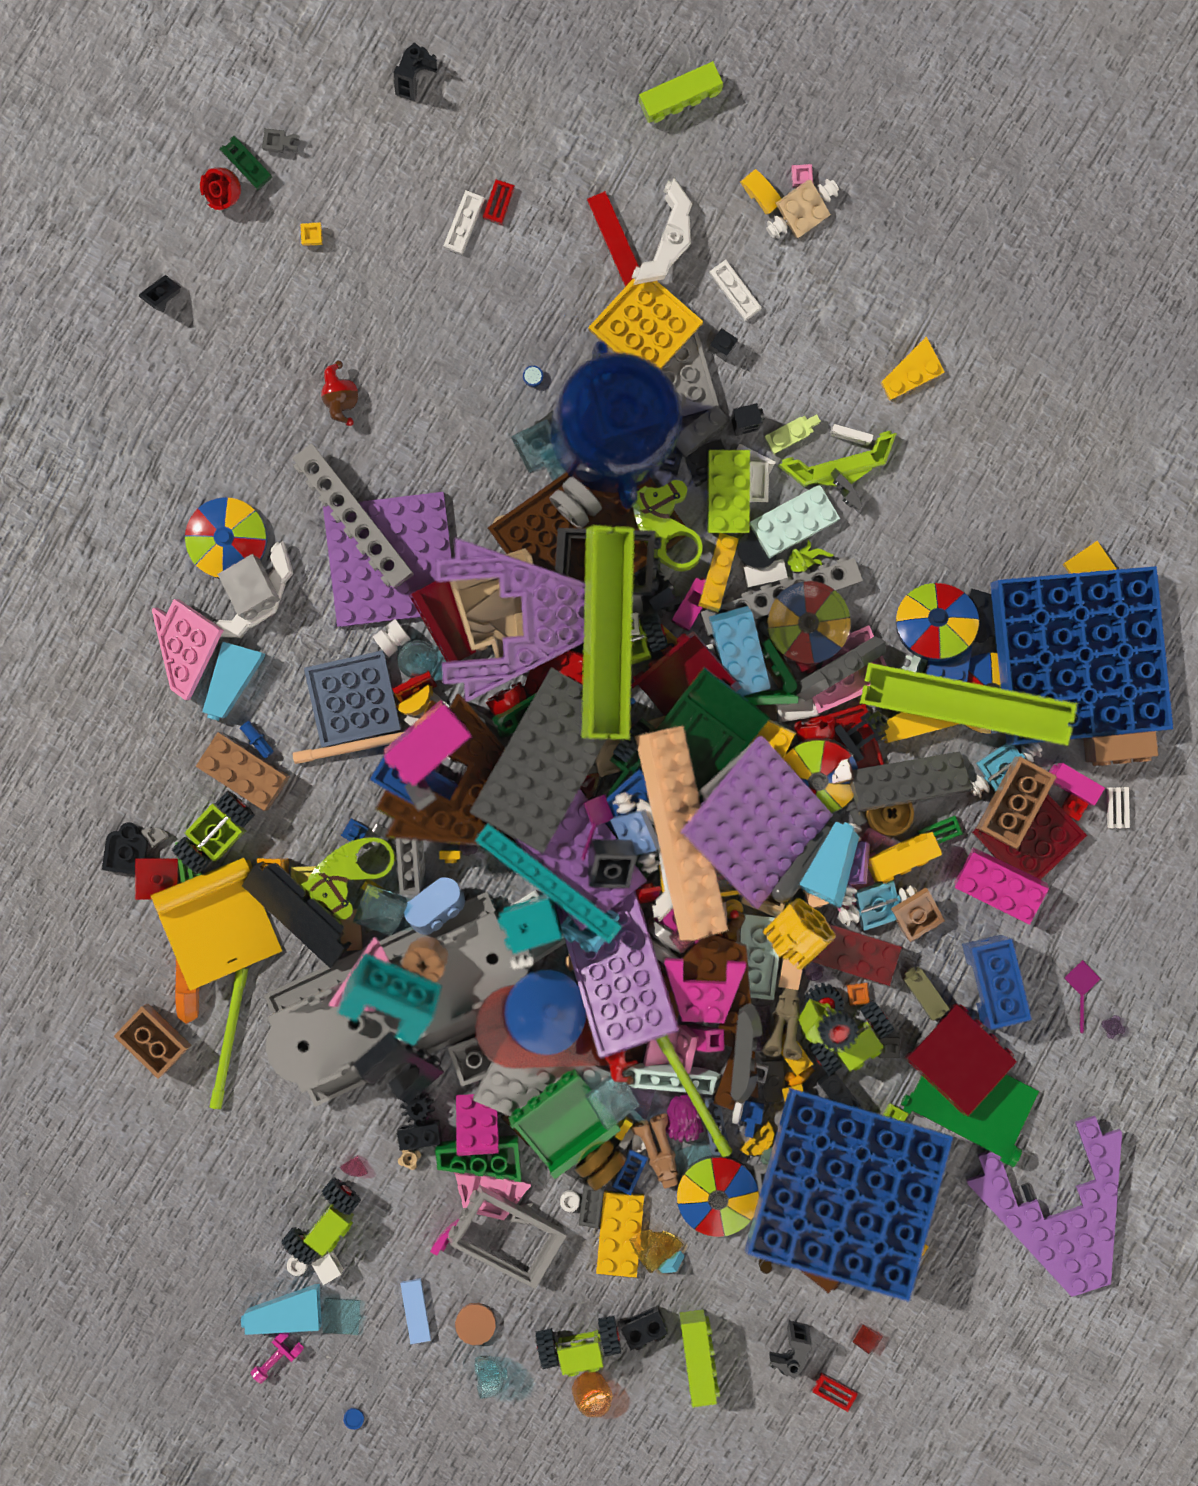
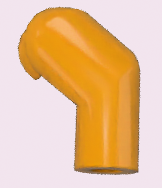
M810 1066L797 1076L793 1072H788L784 1076V1080L788 1082L789 1086L803 1084L815 1070Z

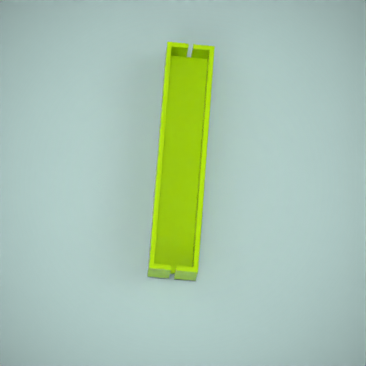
M592 526L586 529L582 738L629 739L634 528Z
M868 663L865 681L871 683L870 686H863L861 704L1069 745L1072 727L1068 726V723H1073L1077 704Z

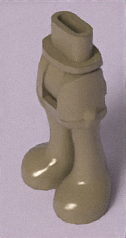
M782 989V995L779 996V1002L775 1012H773L774 1027L772 1036L763 1045V1053L767 1056L776 1057L781 1054L784 1024H788L783 1049L784 1057L797 1060L802 1056V1049L797 1043L798 1019L800 1018L798 990Z

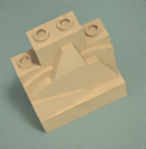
M526 549L505 554L533 564L531 555ZM499 577L450 581L471 649L482 651L487 649L488 645H491L495 658L504 657L502 637L523 636L521 596L501 598Z

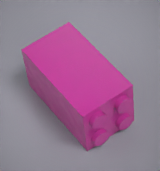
M440 700L385 748V761L392 769L396 767L399 770V776L406 784L410 782L414 786L471 735L465 725Z

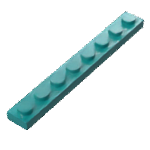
M489 823L475 840L606 942L610 943L622 928V925Z

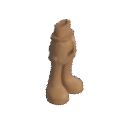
M661 1113L650 1119L651 1126L661 1148L660 1152H657L647 1120L635 1122L632 1124L631 1129L634 1134L640 1136L643 1140L649 1156L648 1163L658 1176V1181H661L663 1188L666 1189L679 1184V1181L677 1179L678 1171L676 1170L675 1163L676 1154L671 1150L665 1130L668 1124V1115Z

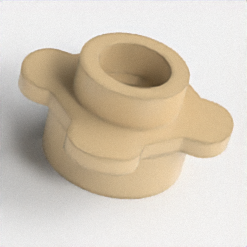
M411 1149L403 1150L402 1156L398 1159V1164L410 1170L416 1169L421 1152Z

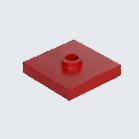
M135 858V900H152L151 895L177 885L178 858Z

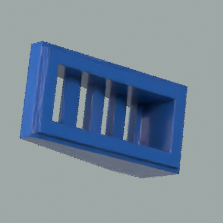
M629 1149L626 1155L627 1160L618 1171L612 1187L631 1195L648 1157ZM631 1156L641 1160V1164L631 1161ZM627 1164L638 1168L637 1172L626 1167ZM624 1171L634 1175V1178L632 1179L624 1175ZM620 1179L631 1182L630 1186L620 1182Z

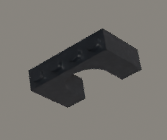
M389 1031L357 1059L353 1065L362 1080L374 1085L394 1067L409 1063L402 1072L388 1083L396 1098L409 1104L444 1073L440 1066L442 1062L435 1054L430 1055L425 1048L420 1049L416 1044L412 1045L395 1038L396 1034Z

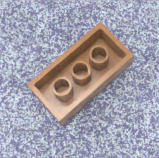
M217 732L196 764L197 768L263 811L270 809L290 778L289 775L223 732Z
M1014 757L976 829L1011 848L1018 849L1057 776L1022 757Z

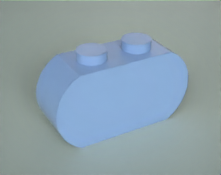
M439 878L406 904L404 909L405 918L417 933L431 934L433 931L439 930L450 918H454L459 914V911L465 905V895L453 879Z

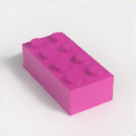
M974 847L955 880L956 889L1029 925L1049 890L1048 883Z

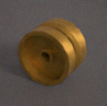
M912 802L866 810L865 816L868 819L867 823L874 831L883 835L895 836L904 833L911 826L914 820V808ZM887 809L892 811V815L890 817H887Z
M607 1140L580 1160L575 1167V1171L581 1177L589 1176L588 1184L594 1191L609 1182L627 1160L620 1151L612 1153L614 1144L610 1140Z

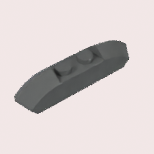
M876 636L872 637L797 682L796 695L807 701L884 655L886 641Z
M752 1003L746 1004L739 1009L731 1096L740 1104H743L750 1097L758 1079V1075L751 1072L755 1069V1058H752V1051H756L757 1039L754 1037L762 1036V1025L758 1012Z

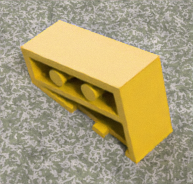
M933 832L918 834L869 857L868 869L874 882L882 881L884 884L892 881L894 876L899 873L900 875L912 871L911 868L928 863L929 860L942 855V852Z

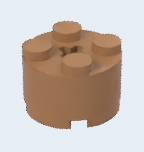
M420 937L409 945L402 961V969L437 983L442 977L448 961L447 950L435 938Z

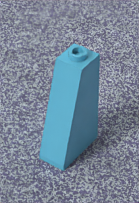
M222 641L202 711L208 714L207 718L219 721L220 717L227 718L263 661L264 653Z
M835 822L799 884L807 893L839 908L843 903L859 836L854 831L855 828L846 822L844 824Z
M314 1284L248 1308L244 1315L241 1316V1327L245 1329V1335L319 1331L322 1325L320 1284Z

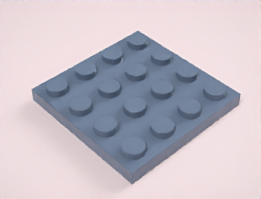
M383 650L304 668L321 747L402 730Z

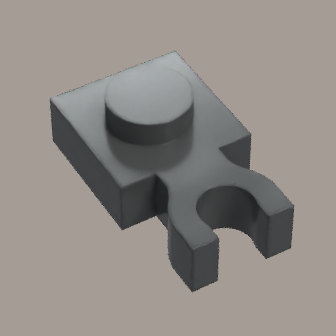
M264 128L262 149L263 151L284 153V148H287L292 152H298V147L292 146L291 142L294 140L299 141L300 137L297 134L286 136L284 130Z

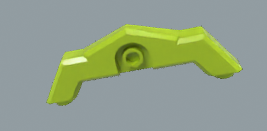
M891 431L880 433V437L875 440L873 449L870 451L808 467L799 459L794 460L793 457L783 459L782 464H779L778 467L803 487L813 484L837 487L833 483L835 479L831 476V472L835 468L846 477L850 484H853L870 472L872 468L886 464L897 433L892 434Z

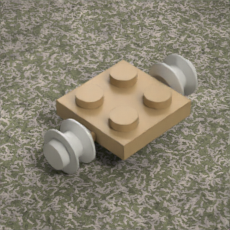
M826 179V185L822 186L819 184L817 191L813 182L807 180L776 202L784 218L775 216V222H767L768 227L766 229L772 238L776 237L779 239L780 232L787 233L788 225L795 238H799L831 215L823 200L830 202V196H838L837 191L839 188L833 180Z

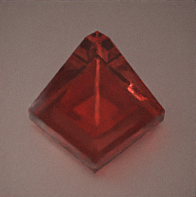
M863 1324L853 1343L870 1354L882 1340L883 1336Z

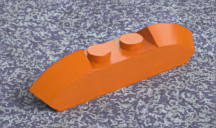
M176 959L177 1017L187 1024L198 1018L199 987L191 991L189 990Z

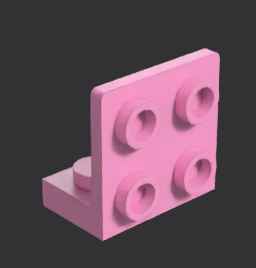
M678 1025L679 1031L667 1036L674 1046V1050L687 1073H690L698 1036L688 1026ZM656 1040L649 1041L643 1064L645 1066L670 1064Z

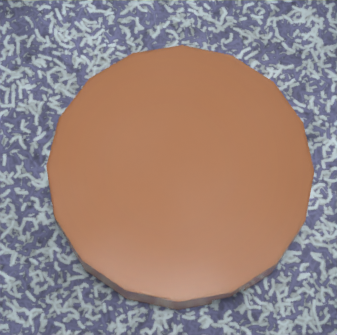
M469 1303L462 1307L455 1321V1329L459 1338L470 1345H481L487 1342L493 1336L496 1327V1320L492 1310L481 1303Z

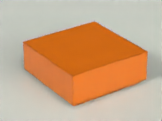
M867 982L846 985L850 1006L870 1002Z

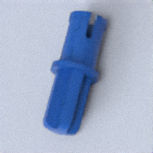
M250 720L240 727V730L250 740V745H254L263 758H268L273 753V749L263 738L264 735L256 730Z

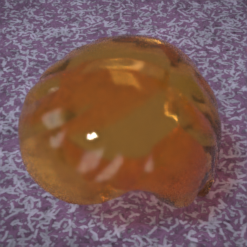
M584 1372L573 1383V1398L578 1410L584 1416L598 1418L604 1416L609 1411L613 1394L603 1375L598 1372Z

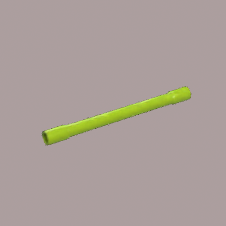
M246 967L235 972L234 988L221 1055L209 1107L212 1109H222L228 1067L243 990L246 986L249 970Z
M665 1035L655 1039L703 1120L721 1156L726 1157L730 1155L732 1149L719 1130L681 1063L669 1037Z

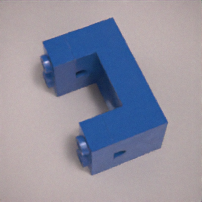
M383 757L369 780L414 804L405 789L407 784L399 776V770L396 767L392 769L385 761V757ZM434 769L424 777L433 792L448 800L451 799L458 784L457 782L441 775Z
M997 935L963 943L962 947L966 963L973 967L981 1001L976 1003L980 1022L992 1030L1032 1020L1012 938Z

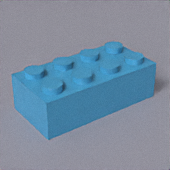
M746 606L710 616L709 621L719 661L740 684L741 688L737 693L745 696L770 689L751 609Z

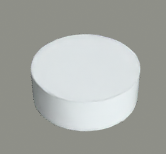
M567 1190L561 1195L560 1205L562 1209L567 1212H573L579 1208L580 1196L576 1191Z
M293 1255L287 1262V1270L294 1276L304 1274L308 1268V1264L305 1265L303 1262H299L297 1258H293Z

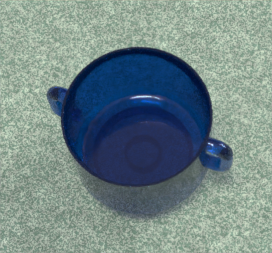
M603 340L597 341L592 350V359L584 362L572 372L564 383L551 418L550 437L556 458L563 469L582 485L601 492H619L623 507L631 509L638 500L637 487L646 483L659 471L677 444L682 428L680 398L670 378L656 364L641 356L630 353H609L606 342Z

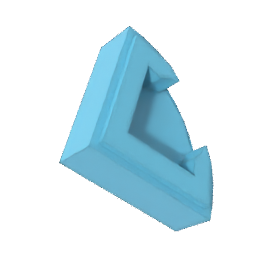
M681 1251L671 1254L660 1264L658 1270L661 1273L677 1272L684 1259V1254Z

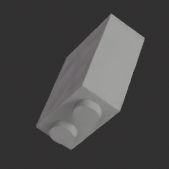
M253 554L218 574L237 615L244 620L255 618L259 612L274 607L275 603L280 600L261 560Z

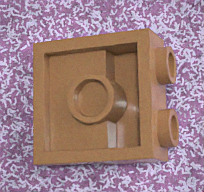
M926 887L891 908L901 931L909 942L920 938L923 934L945 921Z

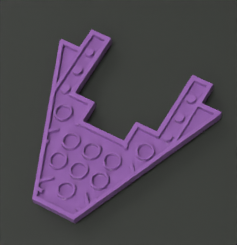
M455 538L456 558L435 559L437 582L499 577L501 598L521 596L523 636L502 637L504 657L442 662L443 684L464 683L465 701H470L584 643L585 582L459 538Z
M1095 1116L1075 1122L1095 1180L1076 1186L1082 1203L1081 1206L1043 1217L1037 1199L1017 1205L1004 1165L999 1161L1001 1157L990 1151L977 1154L984 1174L966 1179L974 1192L1071 1297L1111 1284L1122 1131L1117 1129L1102 1134Z

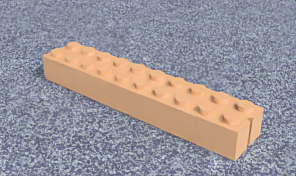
M679 726L635 736L680 940L693 941L727 931L728 928L714 866L681 833V830L701 807L684 728Z

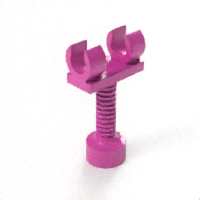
M289 1332L279 1333L273 1339L272 1343L278 1350L261 1367L257 1365L250 1372L251 1376L258 1383L262 1384L268 1378L267 1371L283 1355L292 1362L303 1351L304 1347L299 1342L292 1350L283 1343L289 1336Z

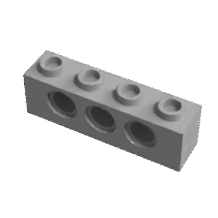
M396 839L400 894L418 895L426 885L424 842Z

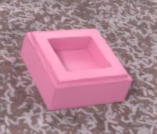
M812 164L792 165V188L799 187L807 180L813 182Z

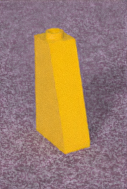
M900 711L887 719L889 728L885 731L886 735L881 740H884L885 743H890L958 725L959 723Z

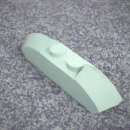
M641 1063L623 1071L624 1076L633 1077L634 1082L630 1085L633 1088L686 1092L674 1069L669 1064L645 1066ZM691 1067V1071L688 1073L699 1094L713 1095L717 1092L722 1079L721 1074L699 1067Z

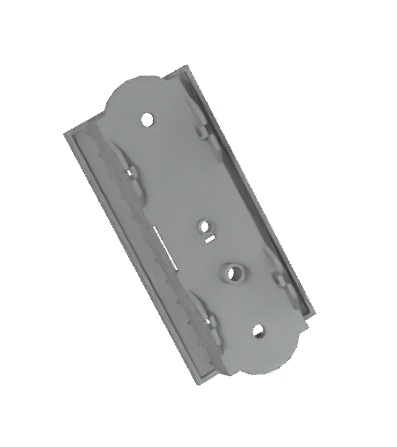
M488 891L465 901L464 908L459 911L456 917L450 918L439 930L433 931L431 934H419L412 927H409L379 941L391 964L393 963V965L402 968V961L409 945L420 937L435 938L447 950L448 961L442 977L437 982V984L442 985L435 1015L416 1043L420 1049L425 1048L429 1054L504 1020L508 995L513 986L529 970V966L512 968V957L516 956V960H519L520 955H524L526 959L530 953L529 950L512 954V950H507L504 941L507 935L505 930L501 931L497 919L500 917ZM366 948L338 960L332 968L328 966L322 967L264 994L272 1012L267 1017L271 1025L266 1037V1053L269 1063L283 1079L297 1083L301 1093L308 1091L315 1107L368 1083L360 1078L353 1063L389 1031L397 1033L400 1019L378 1009L375 1012L363 1010L358 1018L360 1027L356 1028L351 1025L350 1018L337 1013L338 1007L328 1005ZM489 953L497 954L499 959L496 964H489L486 958ZM302 1040L309 1043V1050L306 1052L300 1050L304 1046L303 1042H300ZM409 1063L398 1065L391 1069L389 1072L394 1071Z

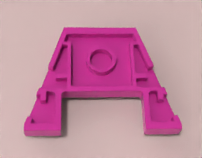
M665 958V967L682 1021L724 1023L745 971L746 962L727 961V979L725 982L696 981L683 979L684 959Z

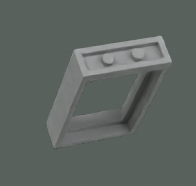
M480 1185L477 1190L472 1192L467 1208H463L460 1212V1220L457 1225L452 1226L448 1234L450 1245L536 1289L566 1238L564 1229ZM484 1200L549 1233L527 1272L462 1239Z

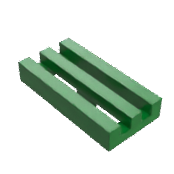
M955 815L917 830L918 834H923L953 821V825L933 832L935 837L955 828L957 830L955 833L937 839L938 844L963 834Z

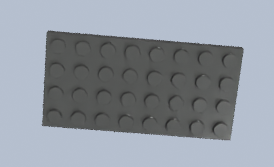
M553 668L550 669L469 812L542 854L607 740L582 738L583 685Z

